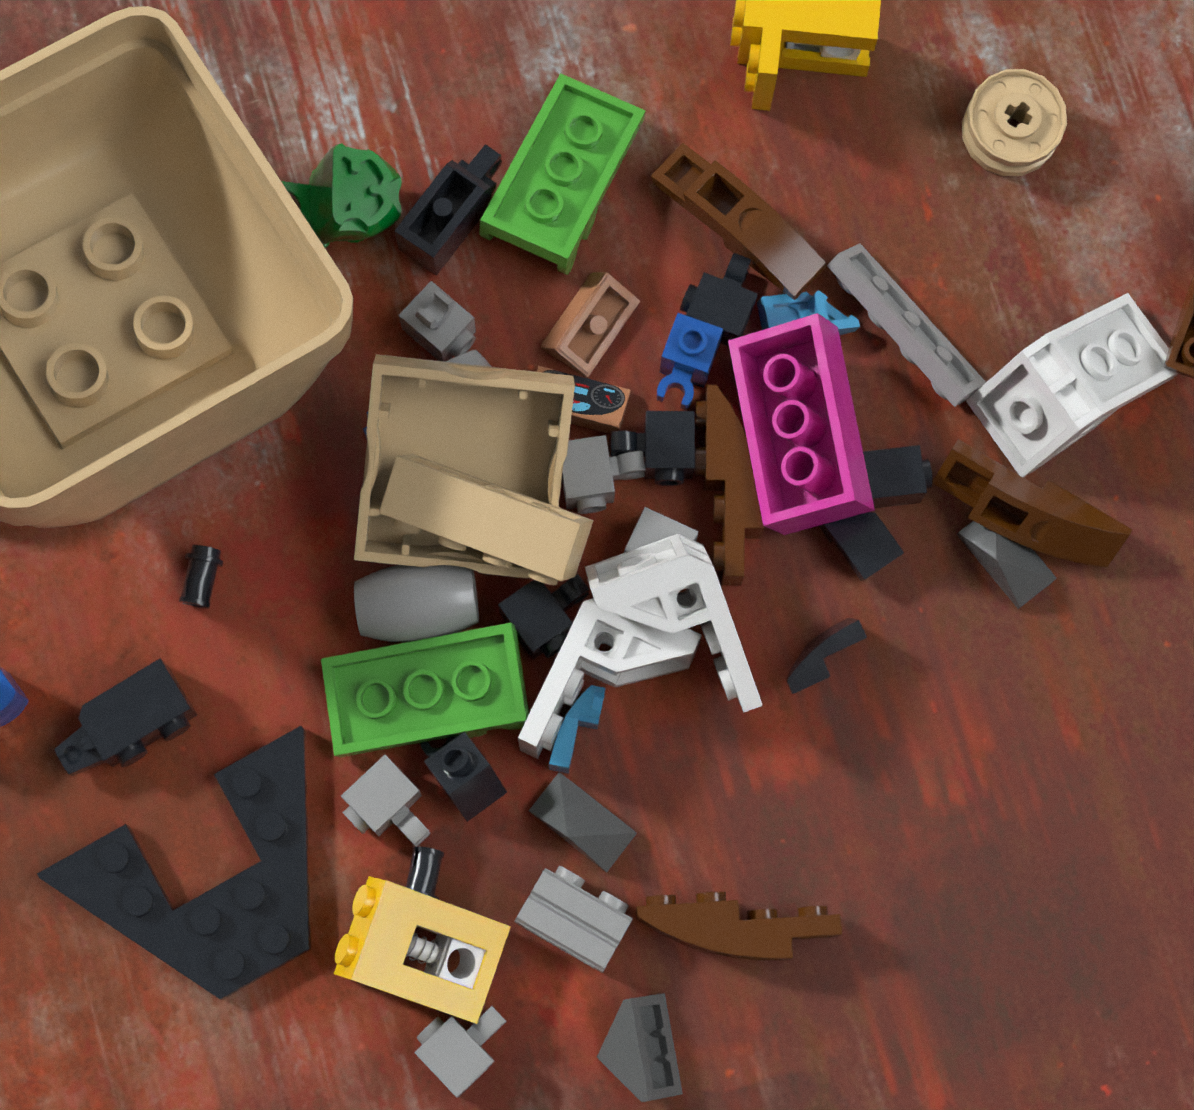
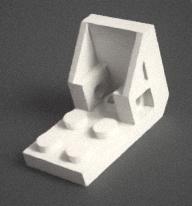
M1127 293L1036 340L1016 355L969 397L966 402L1021 477H1025L1092 431L1116 410L1170 381L1179 373L1164 368L1169 348Z
M675 534L585 567L590 589L599 609L671 634L700 624L711 654L720 652L722 655L713 659L728 701L738 698L743 712L763 706L714 566L702 544L680 534ZM688 588V589H687L686 591H684V592H679V591H681L682 589Z
M594 598L584 601L518 736L520 751L538 759L543 748L549 751L553 749L563 720L559 713L564 703L571 707L575 703L584 683V673L608 685L619 687L689 669L697 652L701 634L688 628L671 634L599 609ZM602 643L608 644L612 648L605 652L598 650Z

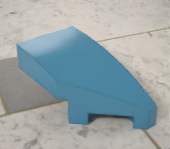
M819 290L813 296L807 292H802L796 300H793L787 294L762 296L757 302L762 330L816 313L836 325L839 335L855 332L860 327L859 320L853 315L847 317L826 301L828 297Z
M591 685L568 711L553 746L549 770L569 774L578 726L598 729L606 688Z

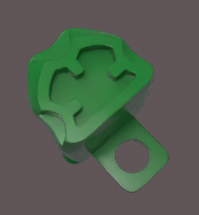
M343 143L337 144L325 154L316 169L313 170L309 179V185L281 181L288 193L295 196L298 200L300 211L324 248L334 241L358 243L366 238L373 237L395 224L402 214L399 202V191L402 186L400 175L381 156L369 149L361 150L345 146Z

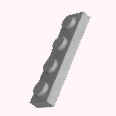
M861 243L838 253L827 265L837 276V282L841 288L856 297L868 311L871 321L893 338L900 346L902 355L910 363L917 365L930 379L933 389L940 397L948 400L956 407L971 397L986 383Z

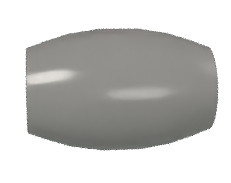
M396 565L376 571L354 582L357 624L360 635L388 642H411L457 633L479 623L474 571L469 568L452 565L429 567Z

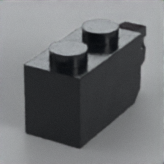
M485 144L469 164L464 160H461L458 164L453 160L448 162L396 228L395 235L398 250L437 276L481 219L491 202L492 193L497 187V183L491 179L502 165L501 154Z
M160 658L82 705L79 716L82 727L54 750L63 767L71 776L85 772L103 763H107L112 767L120 764L121 767H127L143 758L148 753L145 747L161 737L165 741H169L187 731L191 727L188 721L196 717L197 713L169 666Z

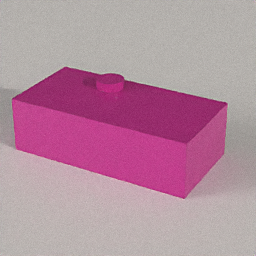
M816 313L729 340V349L763 526L787 535L874 511L838 327Z

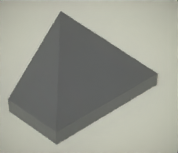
M972 521L957 533V536L1017 609L1021 608L1057 579L1033 549L1003 537L975 521Z
M560 772L529 810L532 815L606 873L637 834V832Z
M665 993L623 1000L597 1055V1058L641 1102L683 1094Z

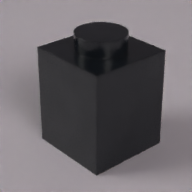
M920 445L863 452L874 508L921 503L927 493L926 488L932 487L931 464L929 459L922 460Z

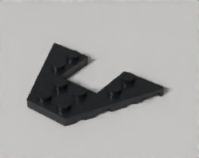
M302 726L295 728L214 774L261 861L174 910L130 826L127 824L37 873L38 877L220 1000H224L311 950V931L309 925L310 890L308 884V815L306 808L307 780L305 767L306 732Z

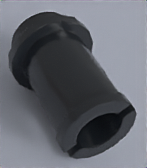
M192 545L191 553H186L185 559L189 560L182 594L179 598L180 603L199 608H210V598L217 567H222L224 562L220 560V550L203 545Z
M413 846L406 888L439 900V897L434 895L444 852L428 847Z

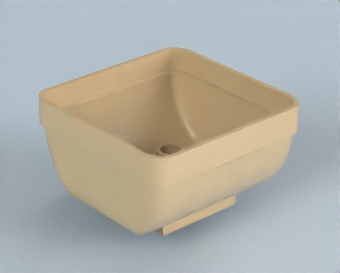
M149 6L128 7L113 12L0 71V521L14 526L29 525L38 528L66 527L100 520L281 417L313 385L329 361L341 352L350 338L352 328L353 296L344 276L177 22L165 11Z

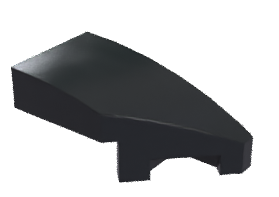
M867 512L819 525L829 542H835L860 581L867 579L904 554L897 541L876 513Z
M847 618L833 625L805 646L786 678L791 694H795L831 677L823 658L867 638L858 619Z

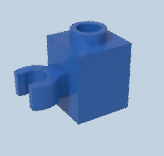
M677 313L661 356L659 373L667 376L658 385L657 401L663 402L665 394L669 389L678 388L684 394L681 409L686 411L691 406L694 396L693 384L702 388L705 387L720 346L723 328Z

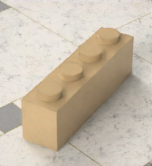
M414 454L396 456L379 510L380 514L393 518L392 525L400 530L421 534L423 529L439 535L437 542L445 547L459 551H466L467 546L484 552L482 559L488 563L504 568H511L512 563L530 569L528 573L530 578L549 585H557L558 580L564 581L576 576L594 521Z

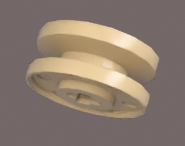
M1026 69L1003 70L989 76L975 90L962 120L963 142L970 156L985 170L1001 176L1026 175L1038 170L1052 156L1055 148L1061 142L1067 126L1066 105L1058 89L1044 76ZM1012 118L1020 123L1016 128L1008 123Z

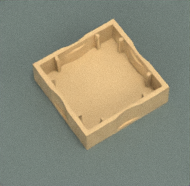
M376 354L372 370L366 432L367 448L364 479L360 493L354 560L416 567L452 565L469 568L483 574L530 578L528 576L530 569L512 563L511 568L493 565L482 559L484 554L482 551L468 546L466 551H459L439 544L437 542L439 535L423 529L421 534L400 530L392 525L393 518L380 514L379 510L396 456L410 454L420 456L560 508L559 497L563 463L568 450L575 389L573 376Z

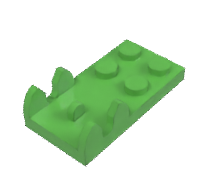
M560 73L480 220V237L491 240L493 236L558 264L557 270L568 275L574 264L581 239H588L598 207L644 121L646 110Z
M513 623L321 659L334 756L337 757L448 737H458L463 732L469 738L480 737L486 734L487 730L522 729L530 714L518 645V633Z

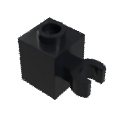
M733 253L723 279L704 272L698 287L692 284L688 286L680 306V311L685 312L686 316L723 328L720 343L728 347L729 340L742 337L753 312L758 294L742 287L749 272V265L752 259L737 253Z
M646 411L644 433L611 431V457L628 452L642 451L645 464L644 479H655V484L660 486L682 485L684 479L693 478L695 468V411Z
M579 574L570 578L553 593L548 590L544 583L533 579L499 603V613L506 623H513L515 625L519 641L533 660L542 653L546 658H550L560 651L573 624L565 611L588 597L590 589Z
M465 732L458 737H448L446 743L439 748L431 747L428 741L420 743L423 752L427 756V759L424 761L467 822L507 793L491 765Z

